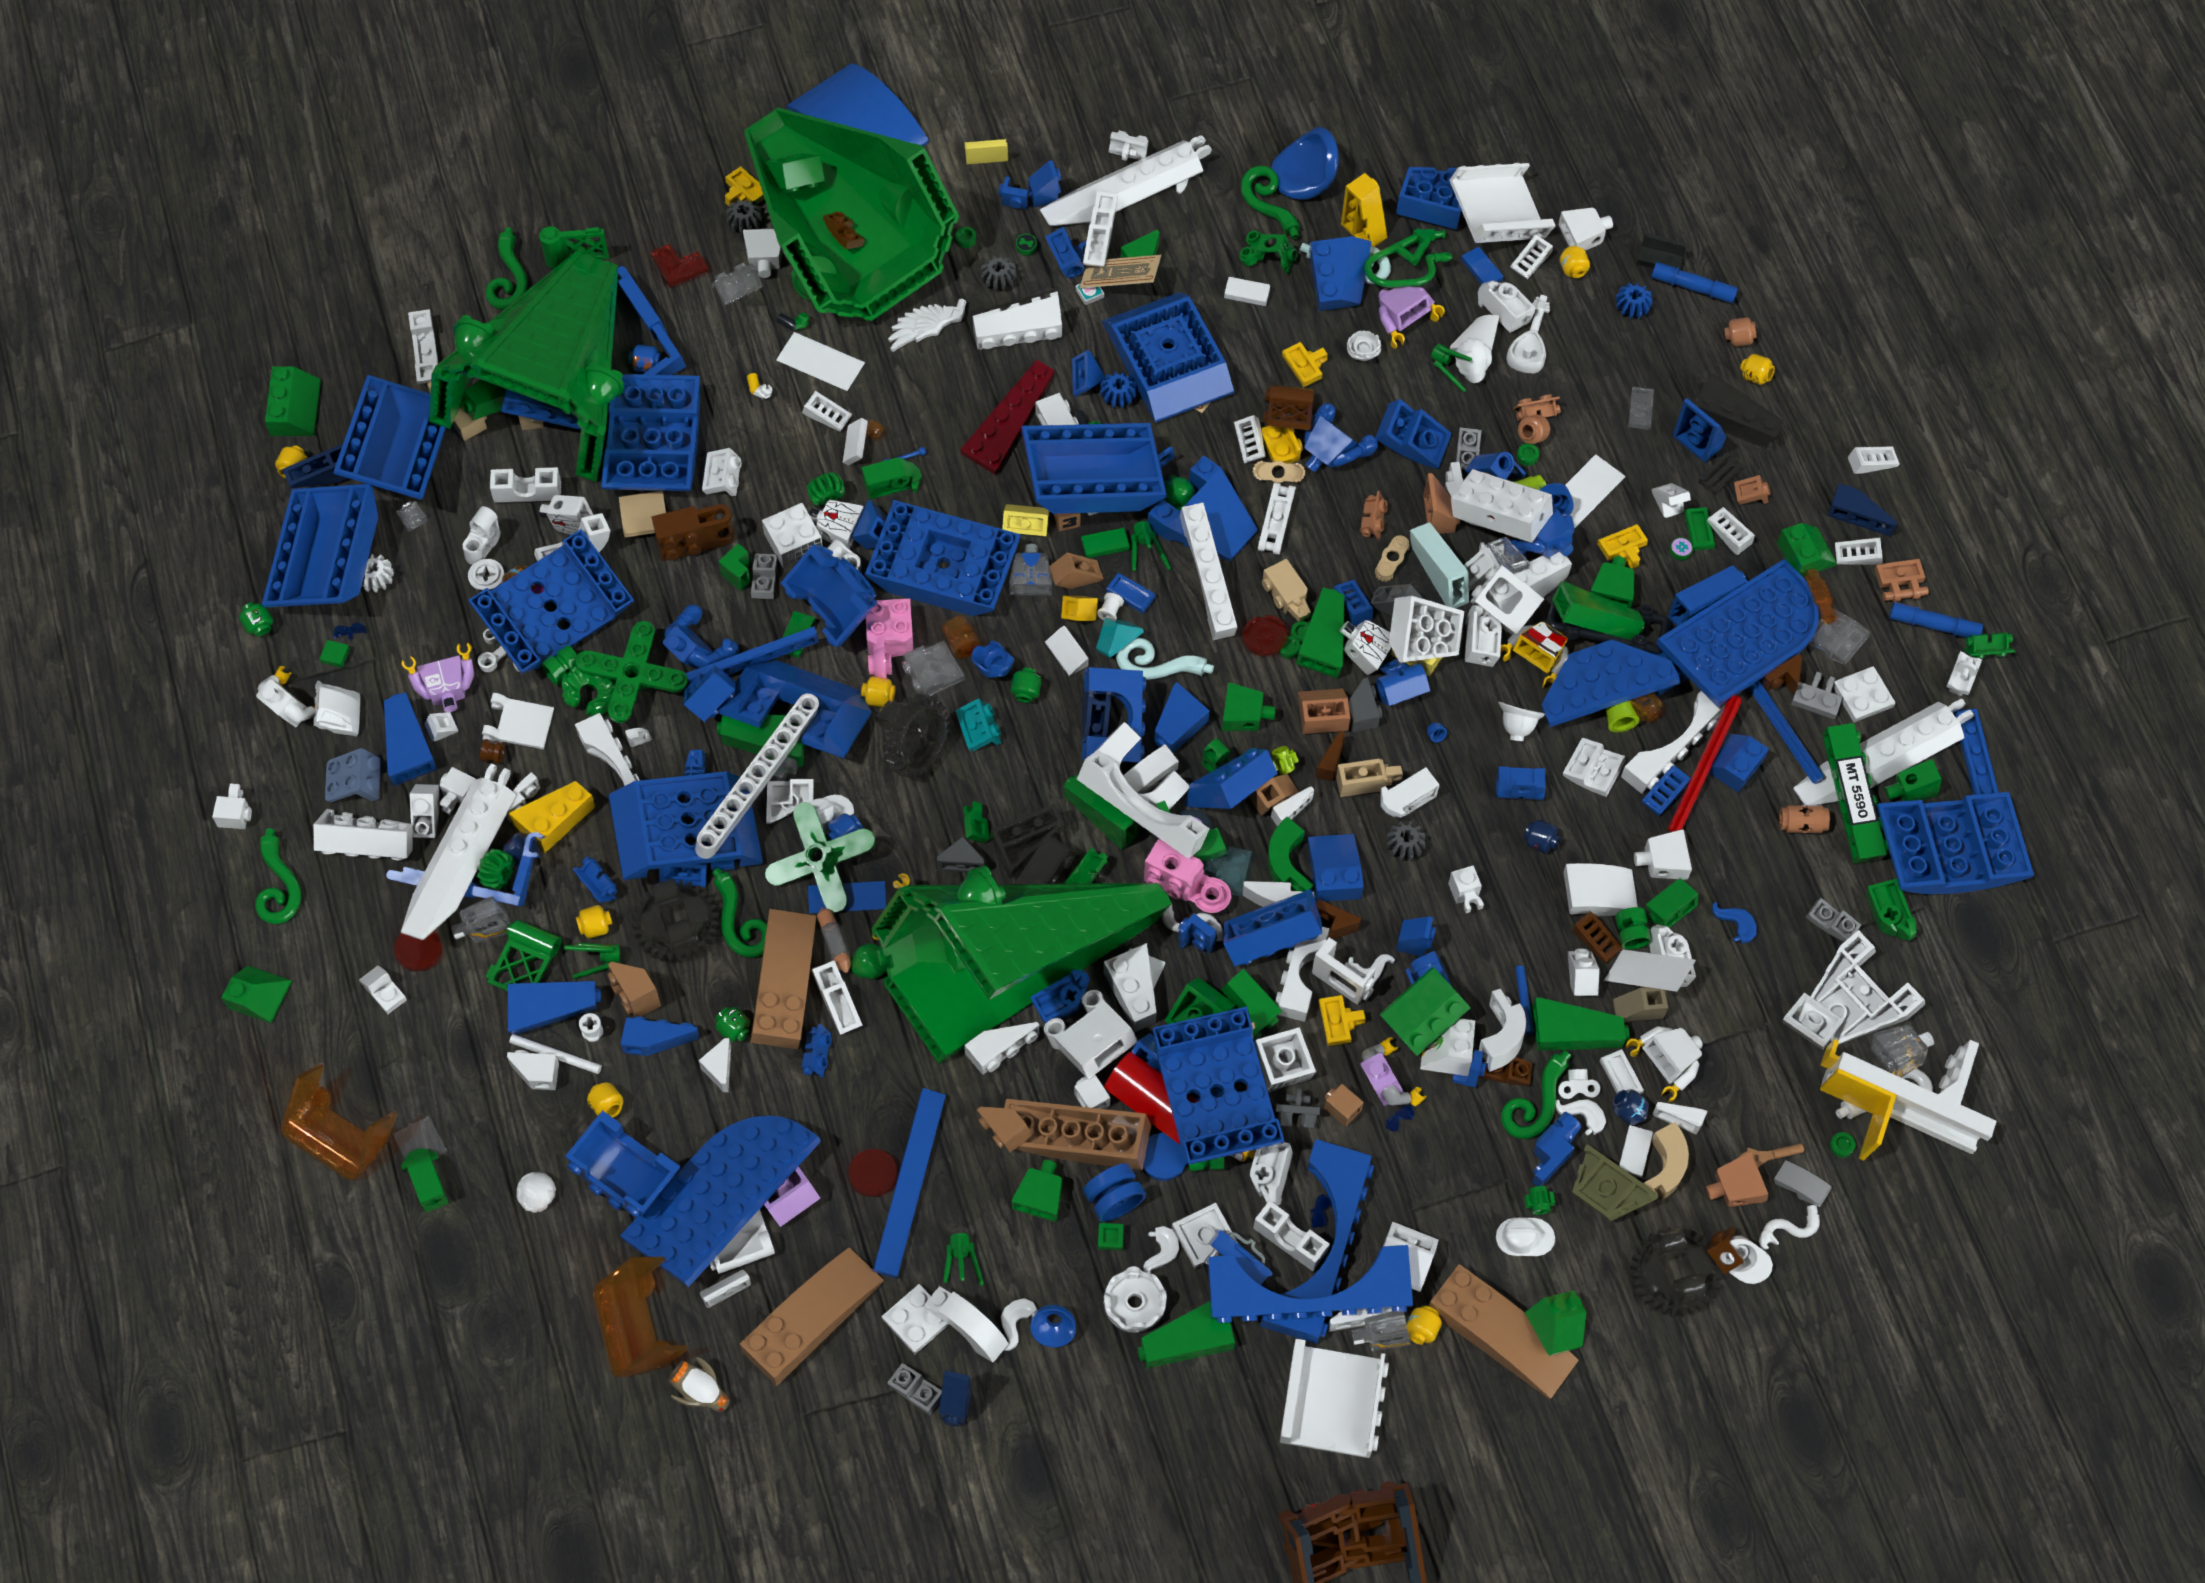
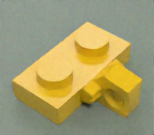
M742 167L737 168L725 177L726 183L731 187L730 191L725 194V203L729 207L731 203H737L738 199L744 201L747 198L749 202L755 200L757 204L764 200L760 183Z
M1299 342L1282 351V357L1303 388L1322 379V372L1319 368L1322 363L1328 360V354L1324 348L1313 353L1312 351L1307 352L1302 343Z
M1638 524L1599 539L1597 545L1608 561L1615 556H1621L1626 559L1627 565L1634 569L1639 567V561L1641 560L1638 556L1639 548L1646 546L1648 539Z
M1342 995L1319 999L1327 1046L1350 1043V1030H1354L1356 1025L1365 1024L1364 1010L1351 1012V1008H1345Z

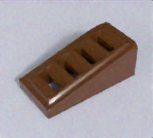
M1339 731L1318 764L1317 778L1329 781L1334 780L1344 744V731Z
M1591 911L1573 927L1572 932L1605 964L1622 950V946ZM1589 924L1591 927L1585 930L1584 927ZM1596 931L1598 934L1592 938L1590 935ZM1604 938L1605 941L1598 946L1597 942ZM1610 944L1612 948L1604 953L1603 949Z

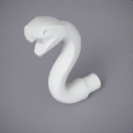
M1171 904L1162 915V920L1167 928L1179 932L1178 927L1180 923H1177L1174 919ZM1207 913L1196 914L1216 930V941H1223V929L1217 920Z
M1807 1206L1808 1223L1805 1228H1798L1784 1219L1769 1221L1760 1234V1248L1767 1250L1769 1249L1767 1244H1779L1773 1235L1774 1230L1777 1228L1784 1229L1791 1235L1799 1238L1812 1236L1817 1232L1820 1224L1817 1206Z

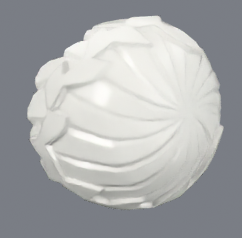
M1357 331L1348 339V354L1353 359L1359 361H1368L1378 356L1381 352L1379 336H1374L1370 331Z
M531 1172L524 1175L519 1181L516 1195L517 1200L525 1211L541 1212L547 1209L548 1204L554 1199L556 1187L552 1178L546 1173Z

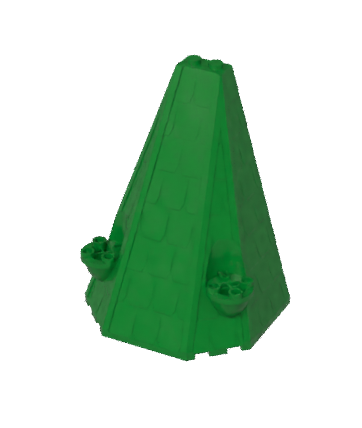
M776 108L744 130L778 244L793 269L791 273L793 288L799 296L810 300L816 311L820 313H836L839 316L851 318L853 316L862 317L865 320L872 321L942 273L944 266L942 260L945 252L949 250L953 237L950 234L954 223L958 221L959 214L922 145L782 108ZM800 153L820 155L825 181L818 182L816 187L805 188V185L798 187L799 190L794 192H786V189L778 188L765 165V161ZM836 211L844 213L845 216L853 221L852 229L864 238L863 246L845 249L833 237L823 220V216Z
M576 250L488 323H481L468 315H462L453 328L456 350L437 364L431 374L429 421L450 429L462 405L464 391L471 386L476 377L558 407L566 414L572 412L578 418L576 424L581 428L576 475L597 482L606 433L608 403L620 396L624 390L622 373L617 370H611L618 281L617 270L619 266Z
M984 865L971 869L961 885H905L899 888L871 930L873 937H878L881 948L876 951L880 966H886L888 976L883 979L886 989L937 1063L940 1064L965 1048L968 1042L983 1031L994 1029L1031 1005L1030 997L1070 975L1074 969H1086L1156 923L1172 902L1159 883L996 884L992 878L991 871ZM1132 924H1135L1137 927L1127 931H1120Z

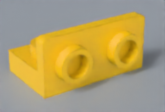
M1275 426L1261 428L1263 443L1272 462L1281 461L1290 464L1300 461L1303 446L1300 439H1296L1294 428Z

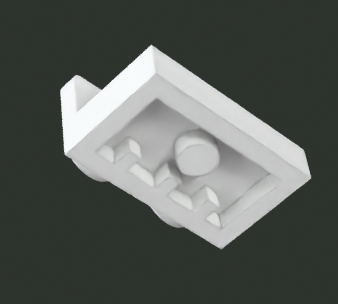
M727 448L707 453L702 491L706 494L726 491L729 495L736 496L737 487L739 486L741 458L733 450Z

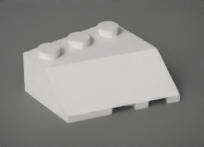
M1415 596L1395 598L1389 644L1399 662L1459 655L1464 611Z

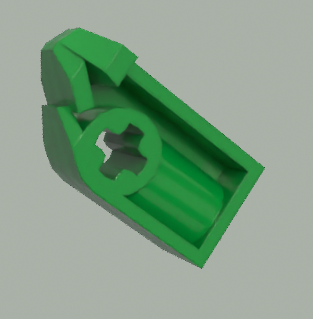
M893 458L861 467L863 484L869 500L912 489V492L915 493L918 491L919 482L922 478L920 469L912 462H907L902 458Z
M1897 878L1867 886L1866 898L1879 930L1887 935L1896 936L1901 940L1909 941L1916 937V922L1910 913L1903 892L1899 888Z
M418 1148L411 1151L405 1157L401 1167L403 1172H409L420 1204L425 1213L447 1205L449 1202L433 1160L438 1159L437 1153L425 1148Z

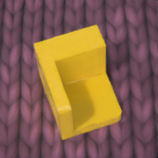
M1063 596L1061 618L1075 621H1095L1098 598Z

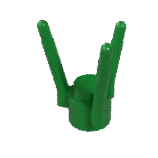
M1440 343L1437 344L1431 353V359L1435 360L1433 365L1439 368L1462 392H1466V389L1443 364L1448 365L1453 357L1469 362L1472 361V358L1453 351Z
M1147 521L1136 523L1133 526L1134 534L1131 535L1132 571H1136L1137 542L1142 545L1146 544L1147 548L1150 549L1151 540L1167 570H1170L1171 566L1156 538L1155 531L1151 530L1150 523Z
M579 942L577 945L564 946L565 950L600 952V961L605 962L603 965L574 974L572 976L573 979L609 969L608 964L610 962L620 963L619 944L604 945Z
M957 1233L950 1236V1244L947 1245L943 1282H948L952 1254L955 1258H958L959 1278L961 1281H964V1257H967L969 1253L979 1285L983 1286L984 1281L974 1252V1243H970L969 1235L966 1233Z

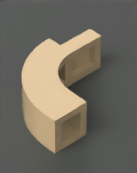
M1676 1122L1654 1133L1651 1142L1662 1158L1663 1168L1660 1174L1643 1183L1658 1193L1662 1200L1671 1195L1677 1188L1688 1165L1689 1153L1687 1142Z

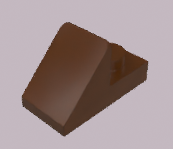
M1800 654L1796 655L1764 676L1761 684L1765 690L1768 691L1771 688L1775 690L1784 683L1792 694H1795L1799 685L1802 656Z
M1318 899L1316 906L1322 923L1332 925L1327 939L1329 937L1337 939L1358 932L1362 918Z

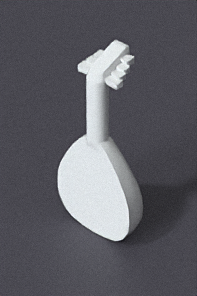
M1541 295L1536 297V300L1532 303L1536 311L1530 330L1516 338L1508 349L1507 363L1517 371L1534 374L1539 372L1545 364L1546 349L1538 331L1544 312H1550V303L1546 302L1547 296Z

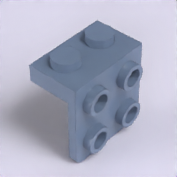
M360 748L330 759L326 765L325 800L332 803L353 794H358L370 801L378 800L381 758Z

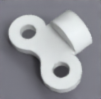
M1587 1069L1568 1070L1569 1081H1564L1558 1086V1093L1564 1099H1570L1577 1093L1593 1098L1600 1092L1599 1083L1595 1080H1588ZM1589 1085L1594 1086L1593 1092L1588 1091ZM1566 1086L1570 1088V1092L1568 1094L1564 1092V1088Z

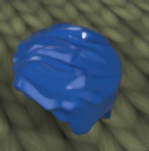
M990 641V644L987 646H976L971 654L973 663L986 678L1004 677L1008 674L1014 662V658L996 641Z

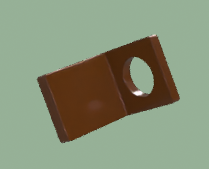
M1733 1226L1725 1231L1720 1230L1711 1237L1712 1241L1707 1249L1709 1255L1724 1274L1740 1266L1745 1261L1730 1242L1735 1232ZM1723 1252H1729L1734 1256V1262L1732 1264H1725L1722 1262L1720 1255Z

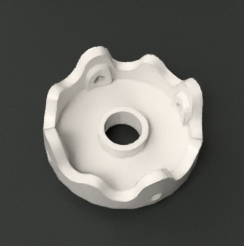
M1129 1267L1122 1273L1113 1276L1104 1293V1308L1109 1320L1116 1327L1127 1332L1138 1333L1151 1329L1160 1321L1165 1311L1166 1291L1156 1275L1145 1273L1138 1267ZM1137 1296L1141 1299L1142 1304L1137 1308H1133L1128 1304L1129 1298Z

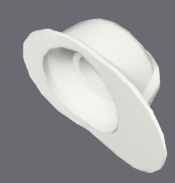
M830 795L810 802L817 810L825 834L830 833L828 824L841 814H854L852 803L842 795Z
M1518 1217L1507 1219L1500 1224L1497 1229L1496 1240L1500 1249L1508 1255L1540 1256L1545 1255L1552 1249L1555 1243V1235L1551 1226L1542 1219Z
M1733 1236L1730 1242L1745 1261L1729 1273L1737 1279L1750 1284H1756L1768 1278L1773 1266L1770 1256L1748 1238ZM1723 1252L1720 1255L1722 1262L1725 1264H1732L1734 1262V1256L1731 1253Z

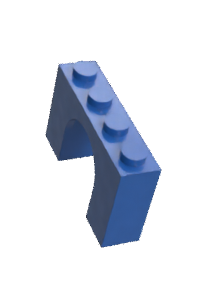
M1091 667L1084 670V693L1108 694L1118 698L1126 708L1128 715L1127 725L1140 738L1144 736L1145 723L1142 722V713L1145 712L1146 703L1142 699V693L1146 688V677H1143V671ZM1087 736L1082 738V761L1084 762L1087 757L1093 754L1108 737ZM1141 739L1127 752L1121 764H1137L1143 759L1144 745H1141Z

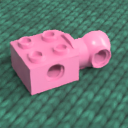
M910 598L877 600L876 606L866 616L868 654H870L868 655L869 675L886 679L887 675L892 674L891 657L908 655L914 651Z
M1157 840L1145 860L1144 881L1146 883H1159L1163 891L1167 892L1170 897L1183 901L1190 900L1199 909L1207 913H1218L1224 910L1231 899V890L1224 881L1204 875V864L1200 859L1194 856L1188 859L1164 841ZM1214 895L1217 899L1209 900L1206 896Z

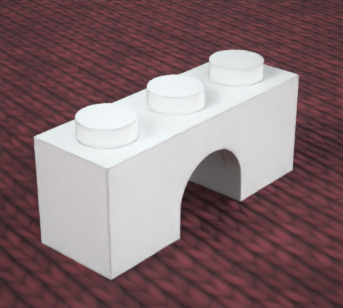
M535 468V476L530 478H522L515 475L513 469L491 470L490 490L494 503L551 501L553 496L561 495V478L558 468Z
M1270 1200L1255 1218L1253 1229L1311 1271L1316 1269L1328 1253L1330 1244L1310 1229L1308 1232H1304L1297 1228L1290 1221L1289 1214Z

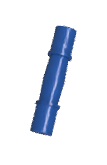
M1656 262L1651 278L1671 284V286L1675 284L1733 304L1738 287L1719 282L1717 279L1713 281L1697 274L1679 270V267L1675 268L1660 262Z
M1893 602L1889 619L1908 623L1911 626L1916 624L1932 630L1952 633L1955 637L1968 638L1970 635L1981 634L1983 629L1982 623L1962 619L1961 617L1954 618L1938 612L1919 609V606L1914 607L1898 602Z

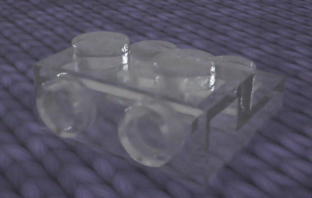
M944 640L926 649L923 645L903 654L904 661L901 662L902 667L907 675L911 674L913 678L912 684L916 692L920 691L924 698L965 680V675Z

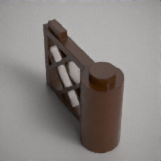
M1271 385V389H1266L1265 402H1269L1268 412H1263L1262 422H1267L1266 426L1310 430L1314 389Z

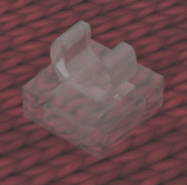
M409 501L402 505V509L396 511L408 532L428 522L426 515L416 501L413 503Z
M786 757L774 773L775 779L785 781L788 773L796 775L798 769L796 760Z

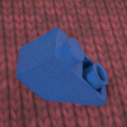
M1052 160L1048 161L1028 178V192L1034 208L1056 201L1058 194L1061 193L1059 184L1061 180L1059 168H1055Z
M871 500L867 501L851 536L865 549L876 547L887 519L886 514Z
M1433 917L1403 920L1396 951L1421 957L1424 956L1425 950L1431 949L1436 927L1432 926Z

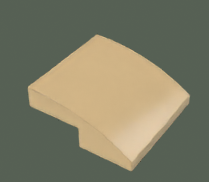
M663 491L619 497L624 537L655 533L651 516L666 513Z

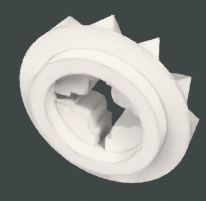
M482 559L475 562L468 572L470 585L477 591L486 588L489 590L494 589L499 584H502L503 577H505L501 564L492 559ZM486 570H488L490 574L487 581H485L482 577L485 576Z

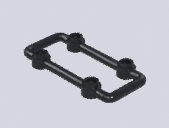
M1553 594L1546 624L1561 632L1567 639L1575 640L1583 637L1600 642L1615 640L1652 654L1663 653L1658 645L1649 644L1643 635H1635L1633 638L1627 639L1584 629L1569 623L1555 622L1557 608L1552 600L1555 595ZM1643 604L1638 609L1631 608L1640 613L1645 622L1644 625L1651 624L1652 622L1661 624L1659 638L1669 632L1670 620L1664 615L1654 613L1650 605Z

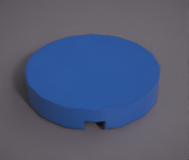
M1163 1132L1150 1136L1143 1165L1144 1172L1149 1177L1159 1181H1168L1181 1175L1187 1165L1181 1146Z

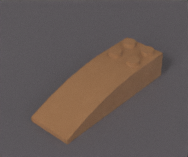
M769 909L750 1043L798 1049L808 988L816 922L815 915Z
M1006 1099L1004 1108L1014 1109L1033 1134L1014 1150L1094 1165L1113 1167L1128 1163L1132 1169L1143 1170L1151 1130V1123L1146 1114Z
M850 1247L807 1280L740 1343L742 1353L778 1386L884 1280L876 1272H872L873 1269Z
M1458 1264L1429 1304V1307L1439 1313L1442 1322L1549 1400H1551L1579 1361L1570 1351L1548 1356L1526 1314L1460 1264Z

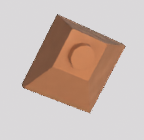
M1428 473L1423 495L1427 523L1430 522L1439 534L1455 533L1456 525L1460 524V519L1453 517L1451 497L1433 473Z

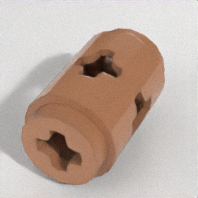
M1786 805V807L1780 808L1779 827L1780 830H1785L1786 833H1822L1829 829V809L1823 808L1822 805ZM1803 808L1808 809L1805 810V813L1800 812V810H1803ZM1804 824L1809 826L1805 830L1800 829L1804 827Z

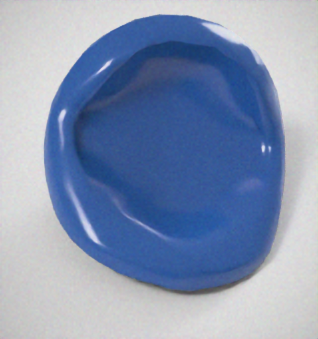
M1316 127L1286 147L1274 159L1271 169L1276 172L1279 179L1277 190L1287 197L1302 200L1314 198L1326 191L1335 179L1339 164L1338 147L1335 138L1327 129Z

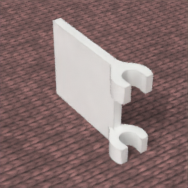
M493 693L491 708L503 709L498 729L493 726L484 725L482 732L483 740L490 739L492 742L502 741L544 750L554 707L509 699L502 694Z

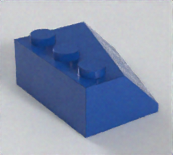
M1409 167L1399 195L1396 214L1457 230L1462 210L1449 181L1456 168L1440 171L1434 167Z
M1351 236L1310 242L1309 257L1318 311L1361 305L1366 277L1364 264L1369 258L1372 241Z
M1248 749L1243 755L1192 782L1185 800L1186 807L1233 808L1277 775L1268 750Z

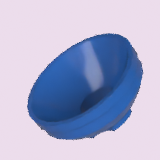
M1047 1305L1034 1313L1030 1329L1033 1337L1040 1344L1048 1347H1060L1068 1344L1073 1339L1076 1323L1074 1316L1066 1308L1058 1305ZM1051 1314H1057L1062 1320L1058 1323H1052L1047 1317Z

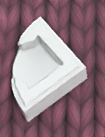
M633 728L625 731L630 748L652 740L649 731L644 728Z

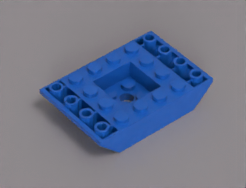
M1178 292L1102 320L1106 332L1129 375H1132L1133 382H1136L1137 390L1155 423L1234 394L1226 361L1190 296ZM1170 343L1173 344L1174 347L1171 349H1166L1163 347V344Z
M893 500L865 576L887 593L910 598L970 616L992 612L998 601L1021 534ZM941 562H948L950 566L948 568L942 569L938 566V564Z

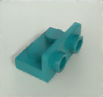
M978 698L955 710L970 751L973 752L991 742L996 745L1001 744L999 737L1001 731L994 722V710L989 703L986 704Z

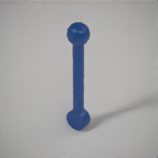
M920 447L918 451L897 458L907 459L916 455L923 456L926 454V449Z

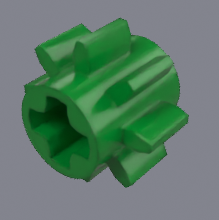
M1546 1186L1530 1188L1529 1194L1525 1195L1524 1198L1526 1209H1532L1534 1215L1547 1214L1551 1212L1550 1206H1555L1554 1192H1548Z

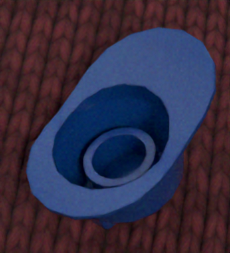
M1552 483L1539 490L1552 494V506H1555L1559 512L1566 516L1572 513L1574 503L1566 485Z

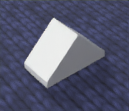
M724 1038L699 1060L701 1070L723 1092H728L731 1060L729 1038Z

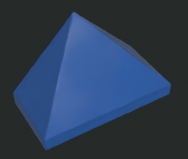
M1088 350L1072 358L1073 396L1076 397L1105 379L1096 360Z
M707 863L659 868V884L706 887Z

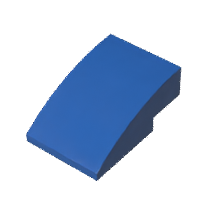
M1398 399L1388 404L1375 438L1408 459L1438 469L1452 433L1422 409L1415 411L1401 399Z

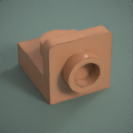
M1760 475L1734 482L1737 501L1740 505L1762 499L1764 504L1769 503L1767 495L1771 494L1768 482H1764Z

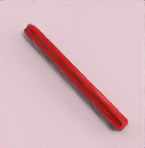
M1733 695L1727 701L1668 826V832L1671 833L1683 829L1740 707L1741 698L1739 696Z

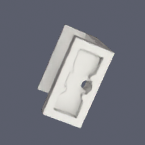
M1504 566L1492 567L1485 576L1487 580L1483 586L1478 585L1471 594L1473 599L1470 602L1472 604L1476 603L1483 608V610L1506 627L1505 630L1511 635L1518 634L1544 598ZM1499 577L1505 579L1522 593V598L1509 614L1502 612L1486 598V593Z
M1329 937L1315 954L1312 974L1358 1005L1362 999L1366 1001L1374 990L1372 987L1376 981L1374 979L1376 969L1372 968L1364 979L1334 959L1337 942ZM1331 971L1355 986L1357 989L1356 993L1330 975Z

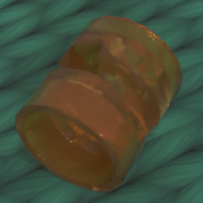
M966 616L952 618L943 625L942 633L946 641L950 643V649L956 658L969 657L976 646H981Z

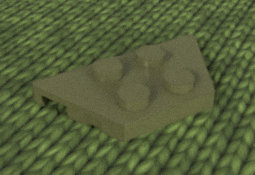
M1587 1144L1585 1146V1158L1583 1164L1579 1166L1578 1179L1575 1181L1572 1192L1578 1199L1603 1217L1613 1221L1659 1197L1655 1191Z

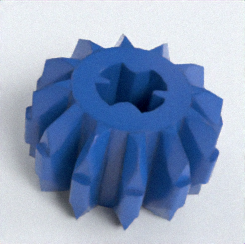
M1638 282L1635 286L1630 283L1626 287L1622 286L1615 299L1617 310H1622V316L1628 314L1630 319L1633 316L1639 319L1642 314L1646 315L1652 305L1651 291H1646V285L1639 287Z
M1114 371L1113 376L1107 374L1105 380H1102L1100 395L1104 398L1105 404L1111 403L1113 408L1116 405L1123 408L1124 403L1130 405L1132 399H1135L1137 384L1133 382L1132 375L1126 377L1124 371L1121 375Z

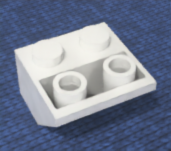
M1392 1222L1383 1246L1408 1245L1412 1289L1420 1292L1439 1240Z

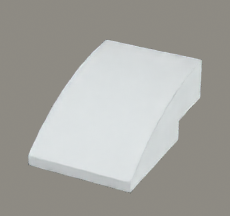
M1566 864L1564 879L1570 914H1585L1591 911L1596 917L1613 916L1621 910L1638 907L1631 869L1604 864Z

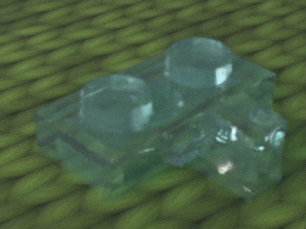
M1229 846L1227 857L1221 856L1220 859L1207 860L1205 870L1216 873V877L1221 878L1228 885L1232 895L1241 896L1252 851Z

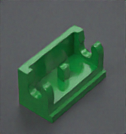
M1679 878L1646 904V908L1650 912L1647 916L1654 924L1670 928L1698 906V893L1684 880Z

